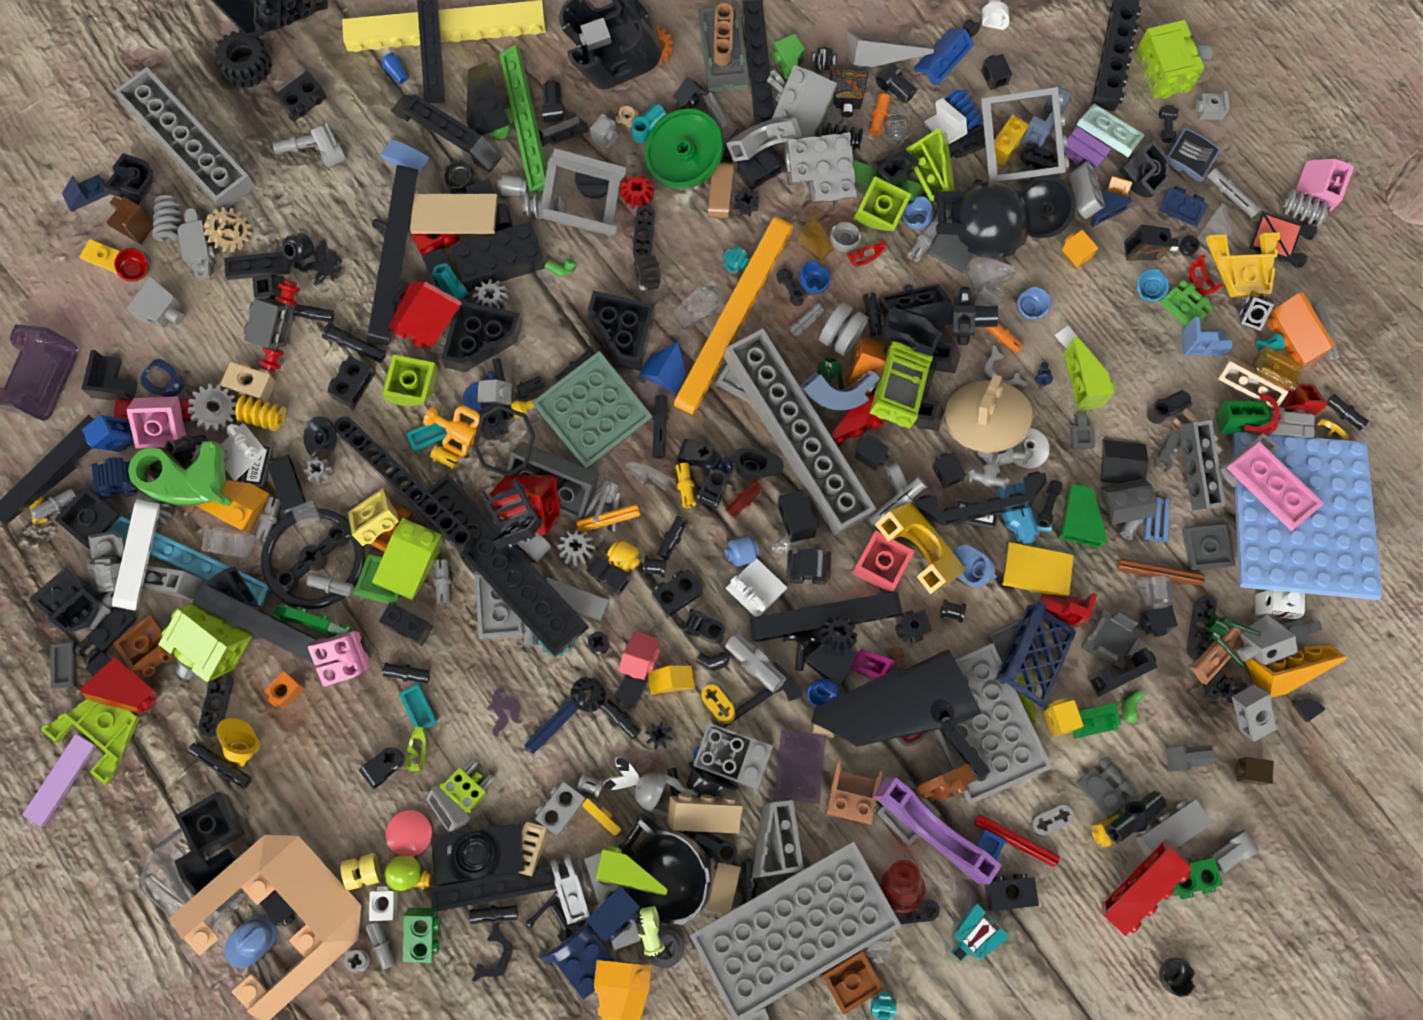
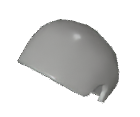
M841 222L833 226L830 233V241L836 250L848 253L855 250L860 244L861 232L851 222Z

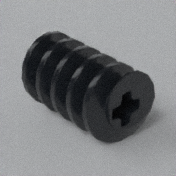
M828 123L826 128H822L821 136L841 135L849 132L845 125L840 131L839 124H836L834 129H832L831 123ZM852 127L849 132L851 135L850 145L852 146V154H854L857 148L860 152L863 128H860L858 133H856L855 127Z

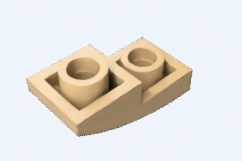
M718 863L708 913L724 916L733 910L741 867Z

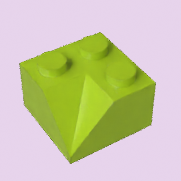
M874 176L853 220L872 229L894 231L912 194Z
M393 354L382 392L386 402L406 407L425 404L434 392L439 373L436 364Z

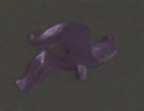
M503 688L495 690L492 699L493 705L487 707L488 710L494 709L495 713L499 716V720L492 730L495 737H498L499 731L504 729L509 721L502 709L510 710L512 721L517 724L521 723V720L518 719L521 710L520 703L513 697L502 699L501 693L505 691Z

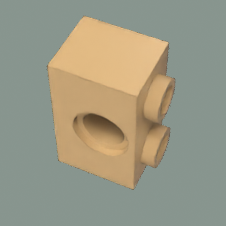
M230 362L220 385L224 390L226 388L229 389L228 393L237 396L245 395L246 399L253 397L254 401L261 399L262 404L268 401L276 382L271 377V373L259 368L257 371L251 369L245 363L239 362L235 364ZM253 378L250 384L245 385L248 379Z

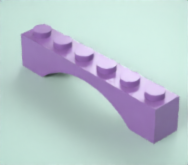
M897 777L885 778L873 797L976 883H991L1002 865L986 851L972 844L939 820L918 799L916 794Z

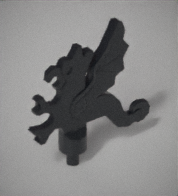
M325 241L316 246L314 255L317 262H310L303 267L300 262L294 263V268L299 269L301 272L309 270L318 272L314 277L315 282L313 285L315 286L322 283L326 276H330L331 281L338 279L332 273H340V270H342L341 267L334 268V265H337L336 262L342 263L335 250L333 253L328 251L327 258Z

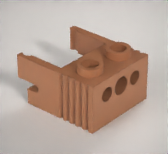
M838 761L833 772L829 790L830 795H828L829 799L827 800L828 803L826 804L827 807L824 815L866 826L872 825V815H874L875 802H877L873 796L880 787L883 772L879 771L878 777L871 779L841 771L839 767L841 762Z

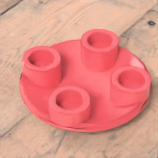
M405 810L396 814L386 828L387 844L399 856H416L423 853L432 837V827L429 819L422 813L414 810Z

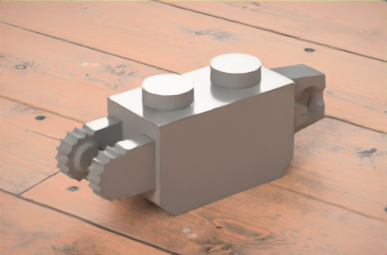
M189 208L184 212L185 224H181L177 229L182 259L194 271L197 280L203 281L211 279V267L215 266L213 258H216V252L211 242H208L210 236L204 235L206 228L201 217L195 209Z

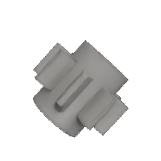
M315 457V460L307 461L308 467L303 471L306 475H310L308 477L309 482L312 483L316 480L321 485L322 481L330 480L328 476L333 470L331 467H327L329 462L326 459L321 462L318 457Z

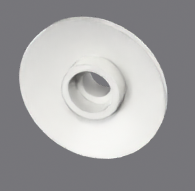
M1030 428L1027 436L1014 446V451L1024 452L1025 447H1027L1026 443L1033 445L1031 450L1034 455L1028 460L1026 465L1023 464V460H1013L1014 464L1025 469H1033L1042 465L1046 461L1050 450L1047 438L1040 431Z

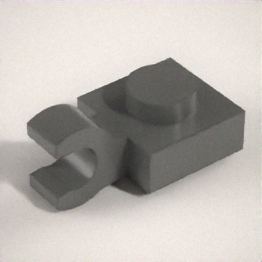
M1086 411L1077 412V415H1074L1075 426L1070 428L1072 449H1093L1095 447L1094 426H1087Z
M1172 431L1166 437L1158 454L1159 457L1154 461V467H1157L1160 462H1164L1166 465L1164 472L1171 469L1172 460L1170 455H1175L1180 446V443H1178L1180 434Z
M1300 619L1281 624L1295 635L1296 644L1308 641L1306 634L1322 630L1320 621L1303 625Z

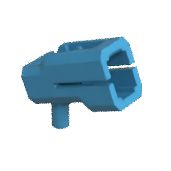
M1024 482L1014 484V488L1012 485H1009L1006 490H1002V487L997 490L995 495L1000 499L1009 498V495L1014 493H1022L1024 495L1026 494ZM1031 508L1002 513L1006 527L1014 532L1017 543L1029 544L1036 541L1035 538L1039 535V531L1051 532L1052 524L1048 528L1040 527L1033 516Z

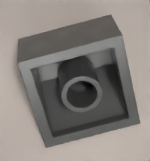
M1144 478L1101 487L1112 525L1156 516L1158 502L1152 485Z

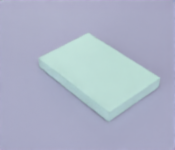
M1093 104L1077 123V126L1127 157L1130 156L1145 136L1096 104Z

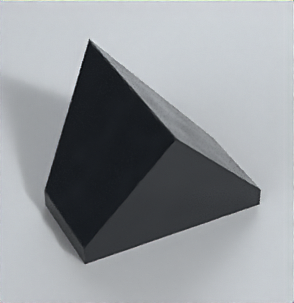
M904 149L897 154L871 163L876 172L890 184L901 187L920 161Z

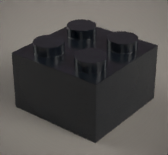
M216 792L175 815L191 850L197 848L204 858L245 835L224 793Z

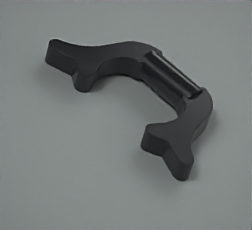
M497 924L492 925V934L487 940L490 942L497 941L502 944L503 953L499 964L494 970L486 969L482 964H478V972L472 978L473 982L486 976L499 977L506 972L513 953V946L500 934Z

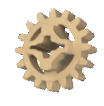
M224 207L221 208L220 212L214 209L213 213L207 216V221L204 223L206 228L204 235L210 236L208 242L214 241V248L221 246L223 252L227 248L232 253H234L236 248L242 250L243 246L248 244L252 235L249 231L251 225L245 224L248 218H241L240 211L236 214L233 213V208H230L229 212Z

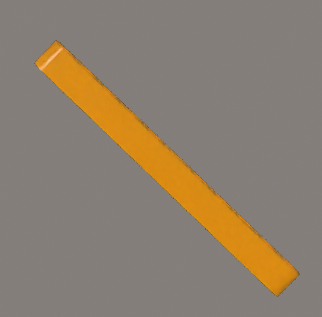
M777 216L773 217L679 391L674 407L691 415H694L724 360L723 356L726 348L732 345L790 237L794 224Z

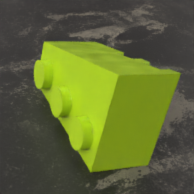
M938 128L906 149L920 161L914 170L930 201L936 206L937 202L934 201V194L936 192H955L947 133Z

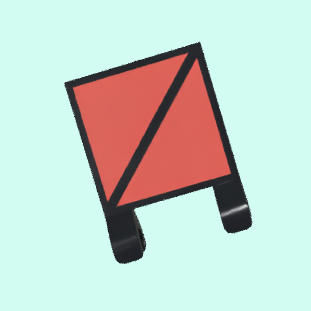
M1263 212L1250 249L1261 252L1259 235L1280 232V240L1276 244V249H1278L1277 258L1289 261L1301 268L1307 262L1308 256L1303 253H1293L1299 235L1305 239L1312 240L1314 235L1317 234L1318 229L1315 226L1301 225Z

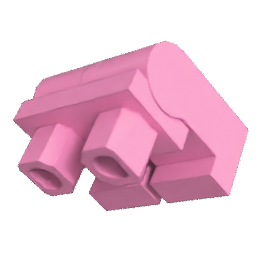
M354 630L336 635L335 637L318 639L308 646L314 664H321L316 669L323 687L358 676L364 670L370 668L368 663L370 659L367 652L363 651L360 643L361 636L358 631ZM318 648H319V650H320V652H321V655H322L321 658H320V657L318 656V654H317V649H318ZM326 669L328 670L330 678H328L325 674Z

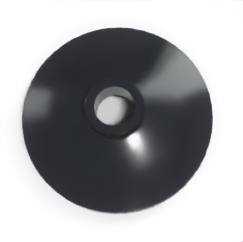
M317 416L307 423L303 440L308 454L313 458L318 457L319 460L328 458L333 453L337 443V434L333 423L328 418Z

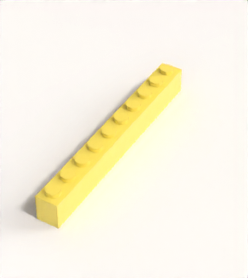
M542 0L439 10L441 42H460L462 40H480L504 36L516 37L524 34L537 35L546 32ZM418 12L342 19L343 41L347 51L359 52L368 49L379 50L389 47L399 48L401 46L420 45Z

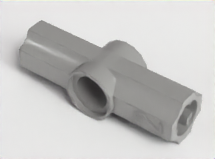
M739 633L733 635L728 640L725 648L741 662L742 667L751 676L757 677L773 693L783 685L786 677L770 663V660L758 648L750 645Z

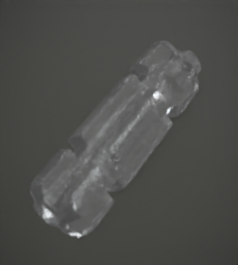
M577 857L572 862L578 873L586 902L589 903L596 900L597 897L592 889L593 885L588 870L584 867L586 865L583 857Z

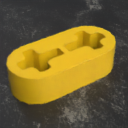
M713 684L705 686L701 692L704 704L718 722L722 724L731 723L735 718L733 705L718 686ZM709 692L715 694L718 700L716 703L712 698L708 697ZM722 706L724 710H729V716H721L719 707Z

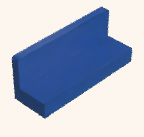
M949 29L932 47L934 52L925 55L914 67V70L916 72H926L932 85H939L974 46L966 29Z

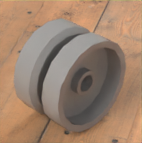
M842 302L827 321L819 341L828 347L836 342L835 351L845 357L862 334L869 317L861 312H857L852 316L853 307Z

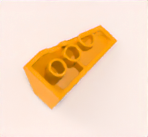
M226 480L223 495L231 501L230 506L221 505L216 502L196 506L242 531L250 532L271 494L250 483Z
M1332 645L1304 646L1303 650H1297V653L1267 665H1262L1254 657L1245 661L1253 684L1267 691L1271 698L1290 693L1345 661L1346 655Z
M597 960L594 989L595 993H598L600 1006L597 1007L598 1016H601L602 1020L641 1019L649 992L652 965Z

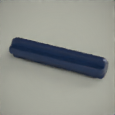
M571 699L524 744L530 753L534 754L578 710Z

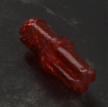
M753 481L741 494H737L738 497L725 511L733 519H736L747 506H751L750 503L763 491L762 485L757 481Z

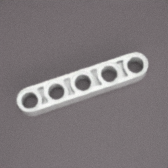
M139 499L135 501L114 592L113 607L135 611L138 608L159 517L160 503Z

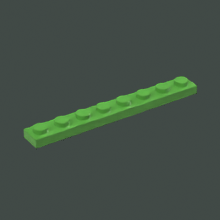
M514 45L500 53V59L529 192L534 194V192L539 193L543 191L547 167L521 50L518 46Z

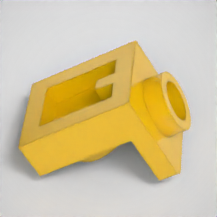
M1118 814L1091 826L1093 829L1092 836L1101 847H1107L1114 843L1106 834L1105 827L1119 817Z

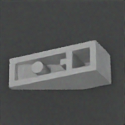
M147 566L143 588L194 600L204 579L184 571Z

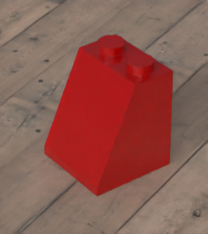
M410 282L388 328L394 330L393 334L399 338H409L413 341L412 344L420 349H424V347L432 348L462 302L427 282Z
M513 474L510 477L505 476L490 492L489 497L514 488L512 481L517 479L520 485L523 484L525 487L523 491L526 496H530V503L533 508L536 507L538 510L536 514L539 519L542 518L544 521L537 530V533L546 535L561 516L556 477ZM515 494L493 502L492 505L494 508L521 498L519 494ZM525 505L498 515L507 518L527 509Z

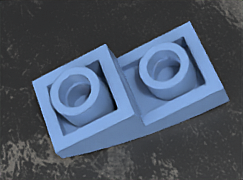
M391 139L380 157L396 167L398 164L418 169V174L429 158L418 150Z

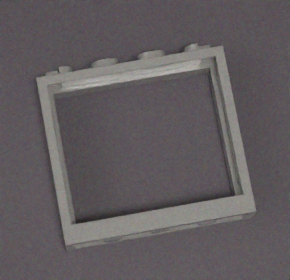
M1058 87L981 99L989 181L1008 182L1064 174L1066 172L1065 169L1069 168L1068 156H1064L1067 138L1066 134L1062 135V126H1065L1064 113L1060 114V105H1063L1062 92L1058 93ZM1051 96L1058 167L997 175L991 105Z

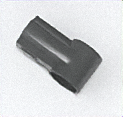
M1211 745L1166 748L1170 771L1191 769V767L1215 764V752Z

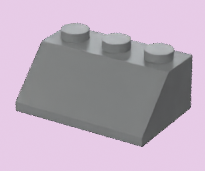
M794 65L772 119L785 116L786 119L796 117L802 133L801 138L815 137L837 83L810 70Z

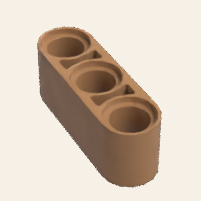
M720 3L715 9L713 58L716 64L726 66L732 59L733 8L728 3Z
M720 162L712 175L708 217L728 219L734 163Z

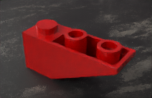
M874 395L867 397L869 400L864 404L851 409L830 436L837 446L845 443V440L850 437L858 438L865 434L864 431L871 428L872 430H877L884 425L886 419H880L876 415L870 414Z

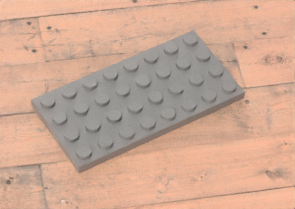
M853 841L692 933L690 937L733 1019L743 1020L902 926Z

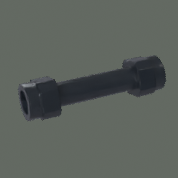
M1051 480L1047 486L1046 493L1048 496L1043 511L1037 517V524L1040 527L1048 528L1054 516L1051 513L1056 497L1062 492V483L1058 480Z

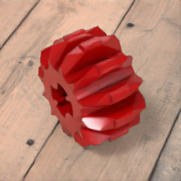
M633 173L632 179L626 177L625 183L620 185V197L623 198L625 205L630 204L632 209L636 205L638 207H642V204L649 205L650 200L654 199V185L651 184L650 178L644 179L643 174L636 177Z

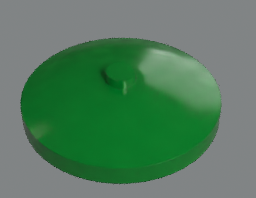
M681 109L671 112L655 124L647 137L644 150L647 168L653 177L666 187L689 189L698 186L710 178L718 168L724 153V138L717 123L708 114L700 110Z

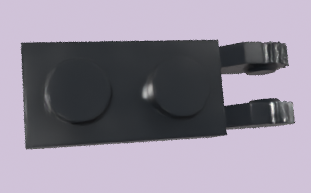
M115 607L89 633L87 638L79 643L75 652L81 655L94 644L96 648L92 649L84 658V661L90 664L101 652L105 653L137 619L126 609Z

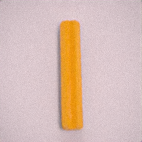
M637 504L600 514L596 523L593 522L594 516L578 520L577 528L580 532L596 529L640 516V510Z

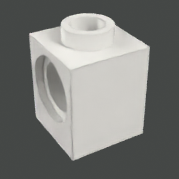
M384 886L377 887V892H370L369 921L397 920L398 891H391L390 887ZM382 897H386L389 901V905L385 910L379 908V900Z

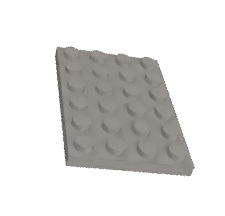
M992 643L956 659L955 661L981 711V714L965 722L958 723L956 729L990 770L988 775L980 779L971 769L976 781L968 784L970 789L963 792L968 805L1053 767L1016 690L1007 683L1001 684L995 680L1002 661L994 644ZM945 717L941 721L945 722L946 720H949L950 717ZM934 730L952 770L966 765L967 763L942 732Z

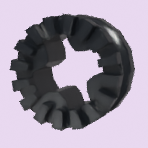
M1193 235L1185 236L1179 243V251L1185 256L1194 255L1200 247L1199 239H1196L1197 237ZM1187 242L1190 243V246L1192 247L1191 250H1190V249H1187V248H1188V247L1186 246V243H1187Z

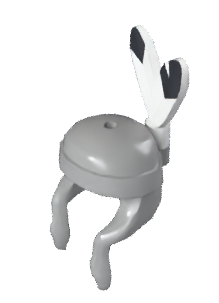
M616 757L615 763L623 776L608 778L603 783V786L610 790L636 785L635 798L637 803L657 817L666 819L668 812L663 811L659 804L665 784L668 783L679 792L689 794L692 797L699 796V793L694 789H686L679 780L663 773H648L643 777H639L631 764L622 757Z

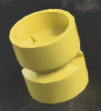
M375 853L363 855L360 857V860L351 858L341 861V875L347 891L361 888L363 883L369 886L381 882L380 865Z

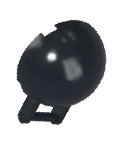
M984 181L974 184L962 192L938 191L934 194V201L937 202L938 217L936 232L938 234L958 235L959 240L968 247V252L982 258L1000 259L1015 254L1017 249L1022 245L1024 246L1031 227L1030 212L1025 199L1011 186L1001 182ZM945 203H953L951 212L952 223H946Z
M639 813L633 829L625 841L619 844L617 848L622 849L621 854L627 855L667 889V894L663 896L637 889H628L632 898L640 906V910L641 908L651 906L656 907L659 915V924L665 926L669 924H685L700 913L710 897L713 886V870L705 850L691 837L676 831L662 830L646 814ZM644 829L649 835L639 844L636 852H634L631 847Z

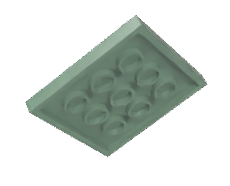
M600 351L532 401V405L582 467L587 469L653 418Z

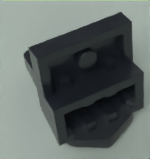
M66 567L30 597V601L47 614L48 620L64 633L68 630L76 632L91 627L99 612L98 604L100 601H98L93 590L87 586L84 579L80 576L76 577Z

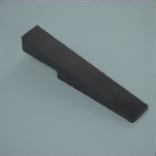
M90 415L84 418L0 500V521L4 525L10 523L76 469L74 463L92 449L87 444L82 429L95 420Z

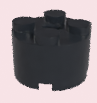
M793 549L788 550L786 577L790 579L792 584H803L805 580H812L813 585H825L827 580L831 579L832 553L828 551L826 555H823V550L798 549V553L793 554Z

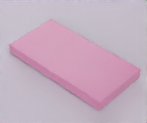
M1260 441L1227 467L1291 531L1324 504Z

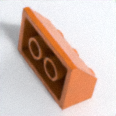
M1303 292L1298 293L1274 308L1266 320L1268 328L1273 333L1281 334L1284 338V351L1288 356L1289 363L1294 366L1296 371L1319 361L1335 347V344Z

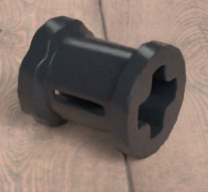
M645 555L642 575L650 573L664 578L667 558L658 560L651 559L648 555Z
M944 599L940 610V618L947 617L962 623L966 612V604L962 603V605Z
M594 632L589 636L588 645L594 654H605L608 651V639L604 633ZM602 639L603 646L601 647L598 645L595 648L594 641L596 640L599 642Z

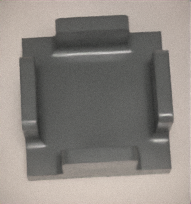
M1103 609L1081 648L1120 671L1123 669L1126 661L1133 657L1142 641L1140 636L1143 632L1135 628L1138 623L1120 612L1113 615Z

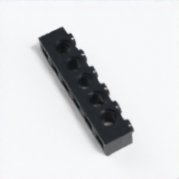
M1113 0L1111 4L1091 106L1096 104L1103 109L1115 111L1118 104L1123 102L1125 92H1122V88L1126 86L1128 75H1125L1131 64L1129 53H1132L1135 44L1132 37L1135 36L1138 24L1135 21L1139 18L1141 7H1138L1140 0Z

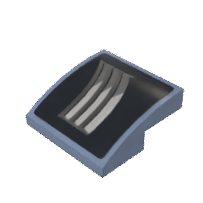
M1183 128L1167 154L1170 159L1168 163L1178 172L1184 170L1198 183L1203 181L1221 149L1202 135Z

